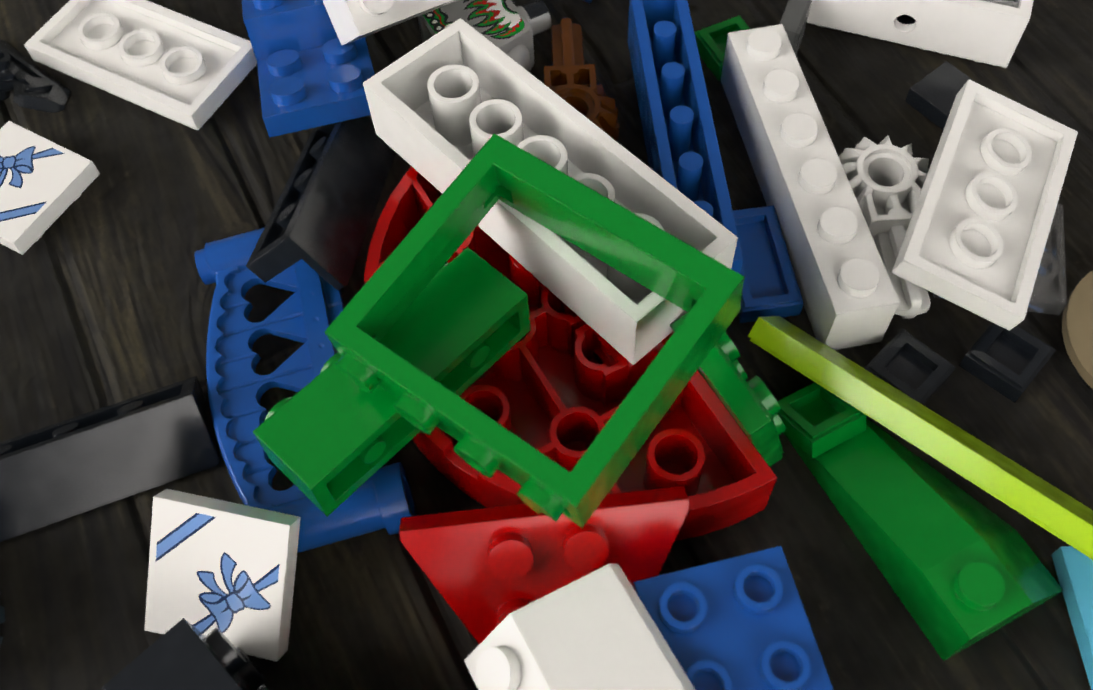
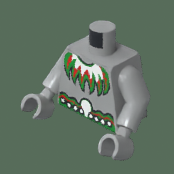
M459 0L418 16L422 43L461 18L527 71H530L535 64L533 36L550 29L552 24L549 11L543 0H533L518 7L515 6L512 0Z

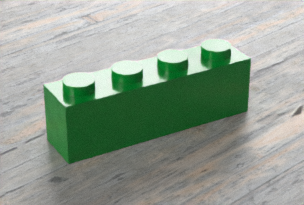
M467 247L450 263H445L380 343L457 396H460L531 330L528 295ZM339 353L334 354L324 364L320 374L295 396L287 397L273 406L266 415L264 422L253 431V434L270 460L327 517L421 431L394 409L393 405L398 400L396 397L379 385L372 393H368L359 388L354 379L338 369L335 364L341 358Z

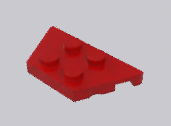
M683 486L608 494L583 528L563 514L555 522L543 512L538 514L527 504L402 517L399 535L400 542L478 644H480L510 613L607 564H619L632 587L635 581L658 576L689 511V499Z

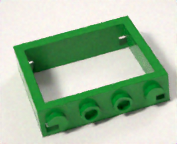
M493 134L324 333L341 355L340 360L335 364L336 367L354 379L359 388L372 393L379 385L398 399L393 405L394 409L413 426L428 435L437 426L459 441L453 448L454 451L478 472L492 478L499 469L519 483L522 487L517 492L518 497L538 514L543 512L555 522L563 514L583 528L739 313L744 276L500 136ZM498 200L688 312L687 316L571 472L380 343Z

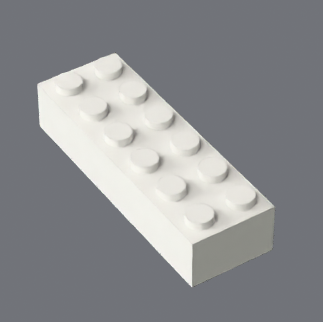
M459 18L363 82L376 135L442 194L492 135L496 134L728 268H732L738 240L736 235L463 19ZM500 200L496 202L478 224L486 234L632 365L637 363L673 332L670 324L688 313Z

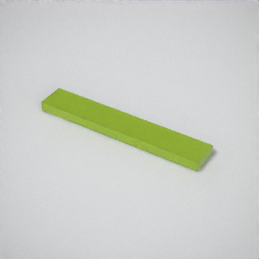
M758 317L748 334L751 342L1093 560L1092 509L782 317Z

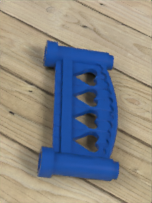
M264 228L206 243L204 249L195 251L194 257L203 283L205 285L216 283L209 316L206 346L208 398L220 451L240 499L247 506L301 517L297 553L385 528L390 536L399 534L401 518L417 516L412 489L401 462L381 467L327 517L295 484L284 491L273 489L272 481L277 473V469L269 464L268 455L253 434V431L264 422L268 414L267 409L260 405L261 397L267 390L279 387L299 392L316 378L324 364L334 354L338 353L324 331L344 309L341 289L336 290L302 259L266 283L263 282L246 265ZM262 284L295 292L265 320L256 323L248 321V316L253 306L245 300V295L251 287ZM270 334L304 343L271 374H256V366L261 358L257 353L253 352L252 348L254 342L259 337Z

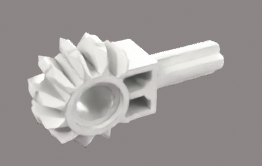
M889 135L878 145L870 139L863 137L856 144L855 149L845 148L843 153L839 155V159L900 301L895 314L900 315L903 319H911L929 310L931 302L928 291L891 272L929 171V159L912 157V143L902 148L894 146Z

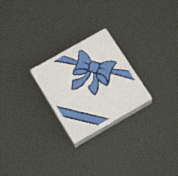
M8 121L0 129V243L23 255L100 175L93 161Z
M165 489L153 496L144 630L164 635L184 618L205 636L217 627L235 648L240 647L247 655L278 661L288 650L301 517L171 489Z

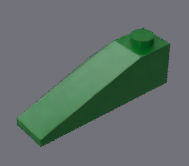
M866 418V431L814 459H811L787 437L943 661L1063 591L1016 529Z

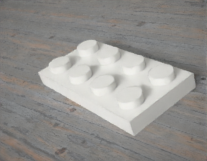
M69 0L24 44L34 61L197 131L257 65L250 41L147 0Z
M968 79L956 94L891 273L1009 331L1021 323L1026 316L1078 131Z

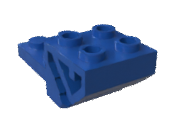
M242 0L243 20L257 60L262 117L269 138L371 115L363 82L375 74L365 37L342 46L322 0Z
M782 546L633 582L635 592L695 690H833Z

